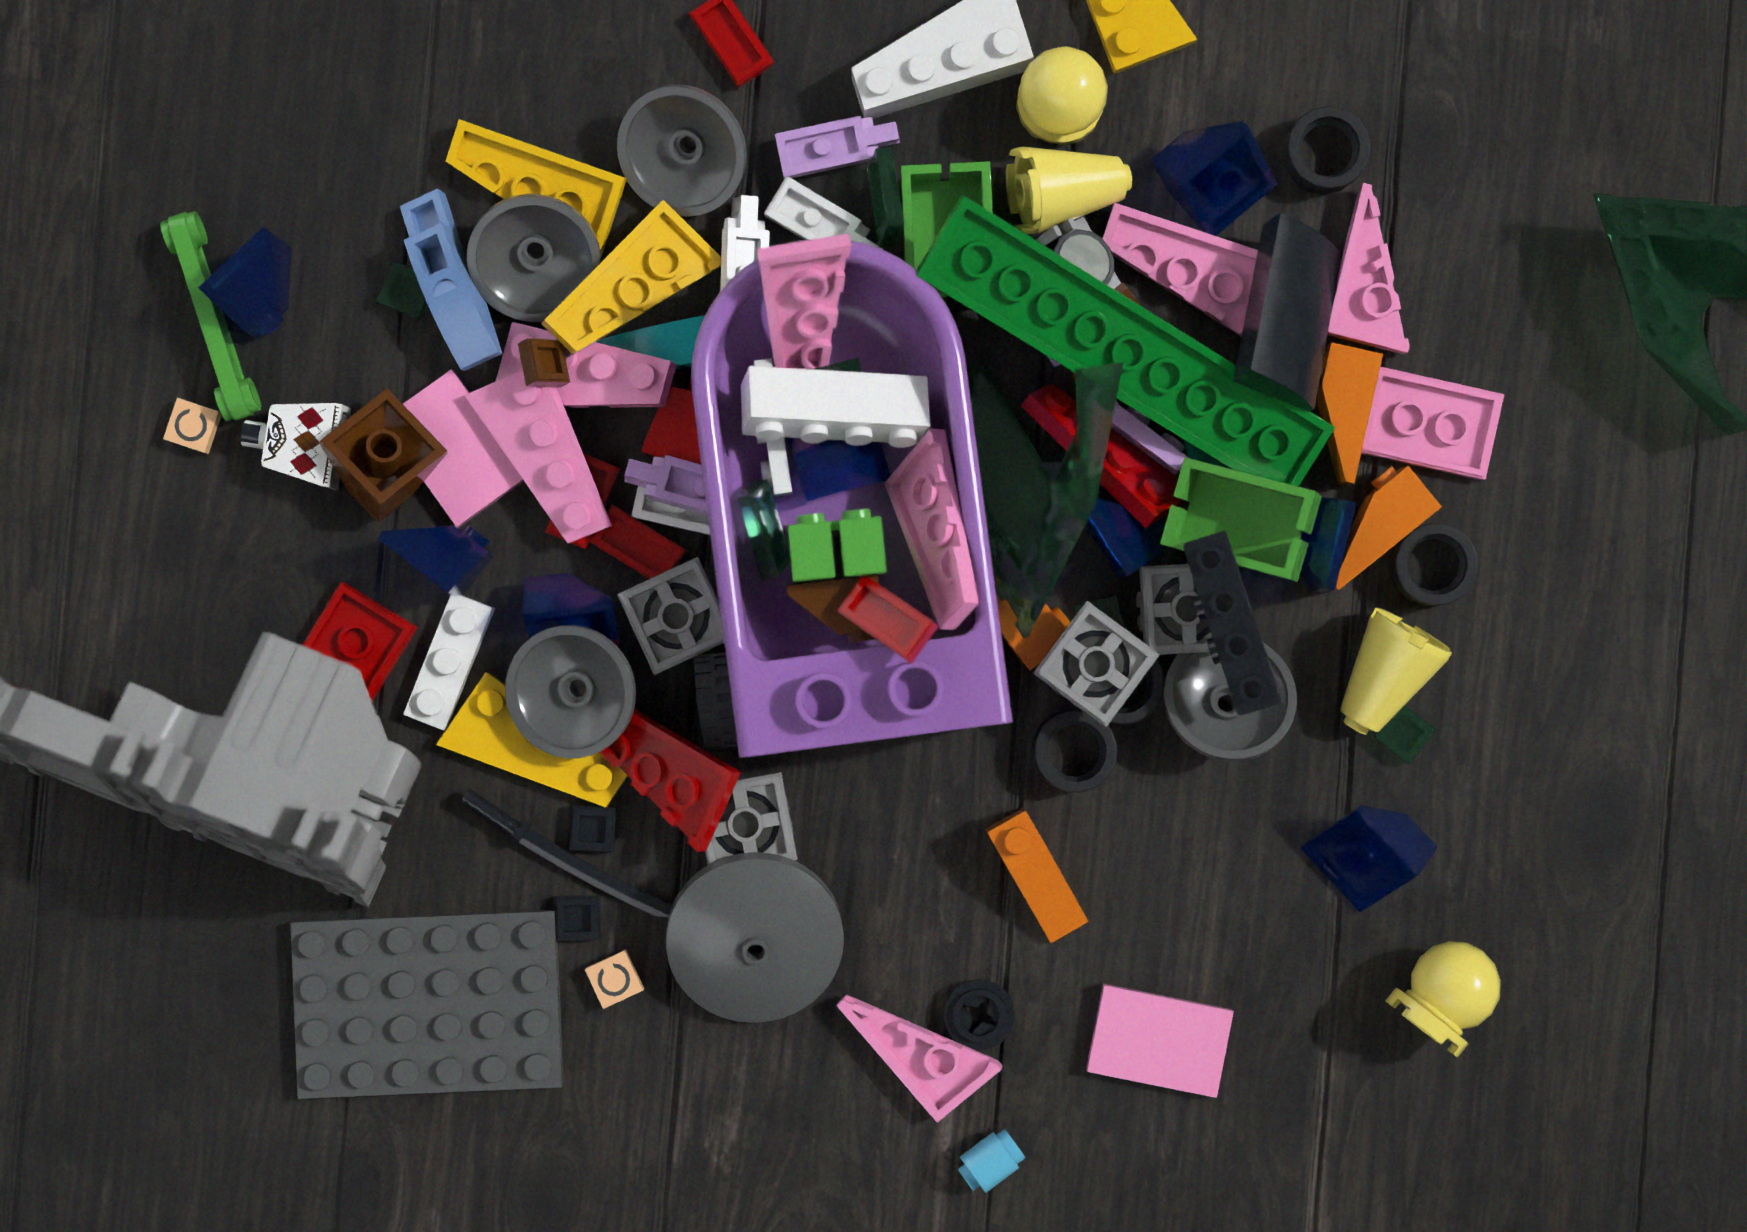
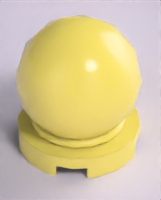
M1065 46L1042 52L1028 64L1021 77L1016 106L1021 124L1032 137L1040 138L1047 143L1066 146L1081 141L1094 130L1106 105L1108 85L1104 72L1092 56L1076 48Z
M1448 941L1432 946L1419 957L1411 973V990H1407L1405 994L1396 987L1386 999V1002L1393 1008H1396L1399 1003L1403 1004L1406 1009L1401 1014L1434 1041L1443 1044L1446 1039L1449 1040L1452 1044L1448 1051L1458 1058L1468 1045L1461 1037L1463 1034L1462 1030L1479 1026L1493 1013L1500 999L1501 980L1495 964L1484 951L1469 943Z

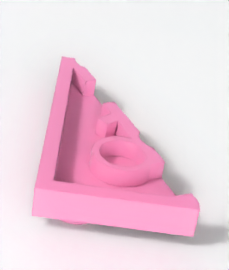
M1363 183L1359 186L1340 262L1328 335L1406 354L1409 350L1408 338L1405 339L1399 314L1401 305L1399 296L1393 287L1394 274L1387 243L1384 244L1379 224L1380 210L1378 201L1373 195L1372 185Z
M845 995L836 1005L936 1122L944 1118L1002 1069V1064L990 1056L849 995Z

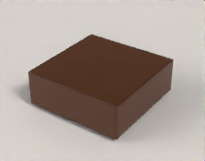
M529 338L518 343L526 386L563 387L570 383L562 343L558 340Z

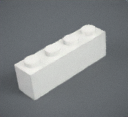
M749 366L741 383L742 435H753L763 441H774L782 437L801 438L802 441L807 443H820L831 439L845 440L850 445L889 442L893 447L905 448L917 444L930 427L927 376Z

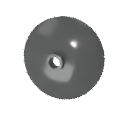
M673 84L658 87L647 92L628 109L618 131L617 152L622 172L636 194L654 208L664 200L679 216L706 214L724 204L734 194L742 181L747 161L746 143L742 129L733 113L722 101L700 88ZM685 137H691L695 140L696 149H691L685 144Z
M540 194L512 196L489 208L474 226L467 249L469 274L483 299L504 315L527 322H543L601 263L598 239L585 217L564 201ZM531 243H539L543 246L544 250L540 253H534L528 246Z
M561 625L543 630L528 639L513 657L507 672L506 701L514 724L531 744L553 756L582 758L594 755L612 745L623 734L632 718L636 700V688L631 667L621 650L610 639L593 629L577 625ZM576 680H580L585 684L586 691L584 695L579 694L575 690Z
M1263 643L1278 687L1281 702L1278 705L1245 715L1237 714L1221 663L1214 664L1210 652L1180 653L1175 657L1164 682V708L1174 731L1192 749L1216 760L1245 761L1267 753L1286 735L1296 712V686L1286 663L1267 644ZM1225 700L1229 702L1232 710L1228 712L1222 711L1218 707V701Z

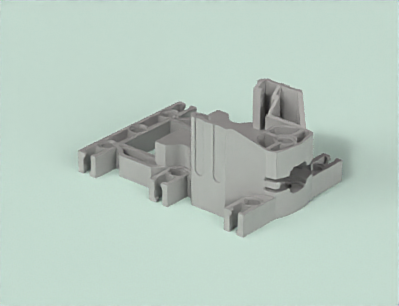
M263 632L223 718L194 712L156 692L129 682L110 723L32 691L9 686L0 677V760L13 766L15 763L23 765L31 773L40 777H44L46 773L62 782L132 810L153 815L165 827L175 831L183 829L193 834L194 838L206 842L209 838L227 848L297 876L318 881L323 884L328 892L338 896L340 893L353 897L356 903L369 907L386 869L381 856L387 842L380 840V838H387L392 827L390 824L379 821L381 815L390 819H397L421 769V763L408 749L387 739L360 670L347 663L280 638L272 633Z

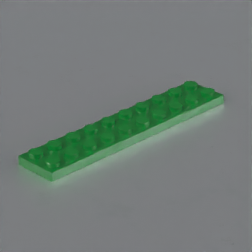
M960 196L916 270V276L1233 470L1299 487L1335 429L1334 426L1312 412L1234 382L1235 364L966 196Z

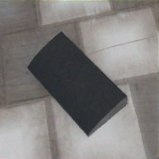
M1282 212L1262 227L1233 381L1310 412L1315 407L1342 253L1318 231Z

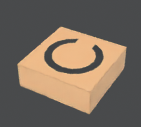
M177 398L163 439L209 454L222 416L221 412Z
M626 949L585 968L603 1009L644 990V986Z

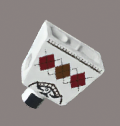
M338 403L271 405L267 423L245 420L241 431V445L263 449L261 460L263 467L323 487L338 490L340 477L320 446V440L350 417L351 408Z

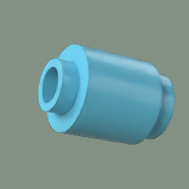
M1004 1129L997 1135L992 1132L962 1154L960 1158L964 1165L958 1171L973 1191L981 1186L984 1192L987 1193L1018 1170L1017 1164L1026 1157Z

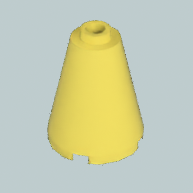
M1018 147L1010 150L1009 155L1015 156V163L1006 164V191L1011 214L1019 213L1023 224L1015 226L1028 236L1039 234L1056 225L1059 226L1070 218L1074 220L1122 201L1126 196V192L1131 190L1132 187L1130 167L1127 164H1123L1118 156Z
M1377 607L1372 615H1370L1340 708L1341 712L1346 715L1343 722L1364 735H1367L1369 730L1379 732L1438 672L1452 654L1448 646L1417 626L1413 628L1401 622V617Z

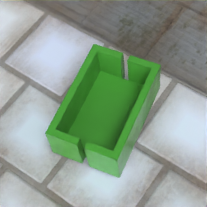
M990 162L950 163L949 181H941V164L901 166L904 258L907 264L917 270L961 195L966 196L993 213ZM934 287L946 304L948 295ZM955 300V304H962Z
M1184 457L1174 497L1189 502L1188 510L1171 505L1160 544L1184 551L1183 545L1187 542L1226 531L1238 566L1298 582L1309 544L1301 540L1302 532L1311 535L1322 495L1313 490Z
M870 509L843 511L841 520L825 522L824 513L796 516L797 524L788 525L794 585L833 580L835 569L831 536H838L842 579L861 577L862 575H878L880 577L886 573L881 516L871 517Z

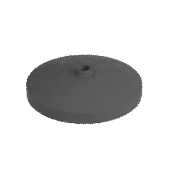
M749 852L728 856L709 864L697 872L684 885L674 900L666 929L668 961L671 971L683 991L699 1006L717 1016L748 1023L768 1022L785 1018L804 1009L815 1001L834 978L840 965L844 946V933L839 907L826 884L804 865L784 856L762 852Z

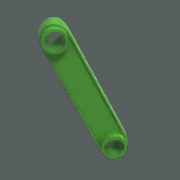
M196 211L170 216L168 220L160 223L161 232L170 253L178 255L220 384V387L214 389L218 408L226 421L233 419L237 421L252 416L254 412L261 410V401L251 378H244L202 248L203 245L208 244L204 225Z

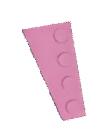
M1114 203L1102 237L1109 246L1112 255L1237 335L1242 336L1258 250Z
M849 234L757 248L774 367L828 370L832 350L833 328H836L838 319L837 306L840 292H843L845 282L844 269L846 259L849 258L851 250Z
M512 322L496 381L523 370L518 348L519 342L527 338L557 339L547 330ZM596 342L573 355L563 345L570 383L556 388L564 407H665L677 365L674 362Z
M521 370L464 395L567 543L577 541L612 526L556 387L526 386L524 373Z
M930 428L884 484L939 628L955 630L979 604L946 433L943 429Z

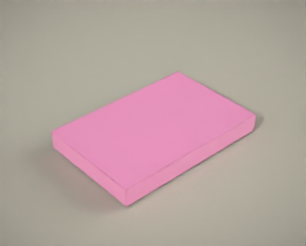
M1380 367L1361 454L1481 481L1486 480L1504 394Z
M451 369L403 403V405L447 449V455L424 482L455 526L459 528L524 482V480L464 396L470 392L455 371Z
M1103 983L1086 1070L1090 1073L1217 1098L1234 1011L1228 1008Z

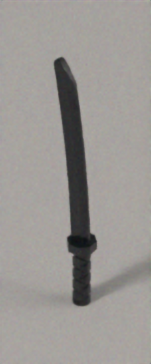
M469 789L460 803L467 808L469 807L471 811L482 816L487 822H491L493 826L510 836L511 838L508 842L516 846L520 843L565 871L653 916L669 917L672 904L644 892L570 853L530 829L531 823L525 819L521 823L514 818L512 819L509 814L499 810L500 808L494 804H490L488 800L477 795L472 789Z

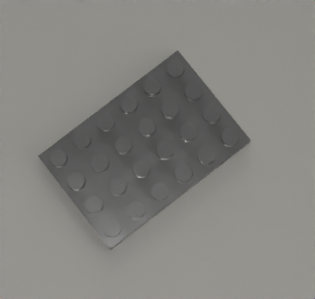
M556 909L291 922L298 1099L560 1088L564 1085Z

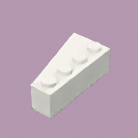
M963 0L852 67V82L863 117H872L874 119L1025 72L1034 56L1016 0Z

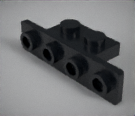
M1217 532L1185 543L1183 545L1184 552L1198 595L1193 596L1195 609L1200 621L1207 620L1212 635V638L1207 639L1209 652L1214 664L1221 663L1237 714L1245 715L1278 705L1281 702V697L1227 532Z

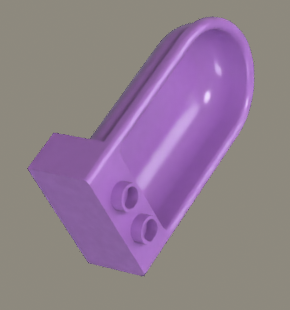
M851 241L850 256L846 259L844 269L845 282L843 292H840L837 306V324L832 332V350L828 370L927 376L930 414L929 429H943L946 433L979 604L955 630L939 628L884 484L917 444L898 448L891 446L889 442L850 445L845 440L827 439L820 443H807L802 441L801 438L784 437L793 494L775 497L773 487L764 488L761 462L769 460L767 443L758 444L756 436L742 435L741 383L749 366H755L754 360L772 358L774 367L759 261L756 259L744 267L726 284L709 307L696 338L691 370L692 395L739 757L1013 722L962 340L947 305L934 287L916 276L917 271L900 258L865 243ZM870 509L871 517L881 516L886 573L878 577L879 584L938 625V628L912 664L877 639L848 643L847 634L837 635L788 597L787 585H794L788 525L797 524L796 516L824 513L825 522L841 520L843 511ZM831 536L835 569L833 580L842 579L838 536Z

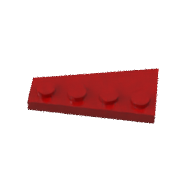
M1051 383L1031 393L1021 405L1038 424L1145 528L1168 515L1171 505L1181 507L1187 503L1174 497L1178 482L1177 476L1169 472L1165 467Z
M634 709L632 718L623 734L612 745L600 751V753L614 767H620L632 780L631 785L642 796L647 795L662 810L660 815L671 826H677L689 838L687 842L696 852L707 851L741 772Z

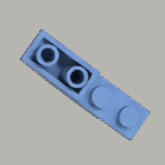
M437 188L401 205L400 209L409 234V238L404 239V243L412 267L435 322L460 369L466 371L501 355L502 350L487 303L471 280L467 260L446 194Z

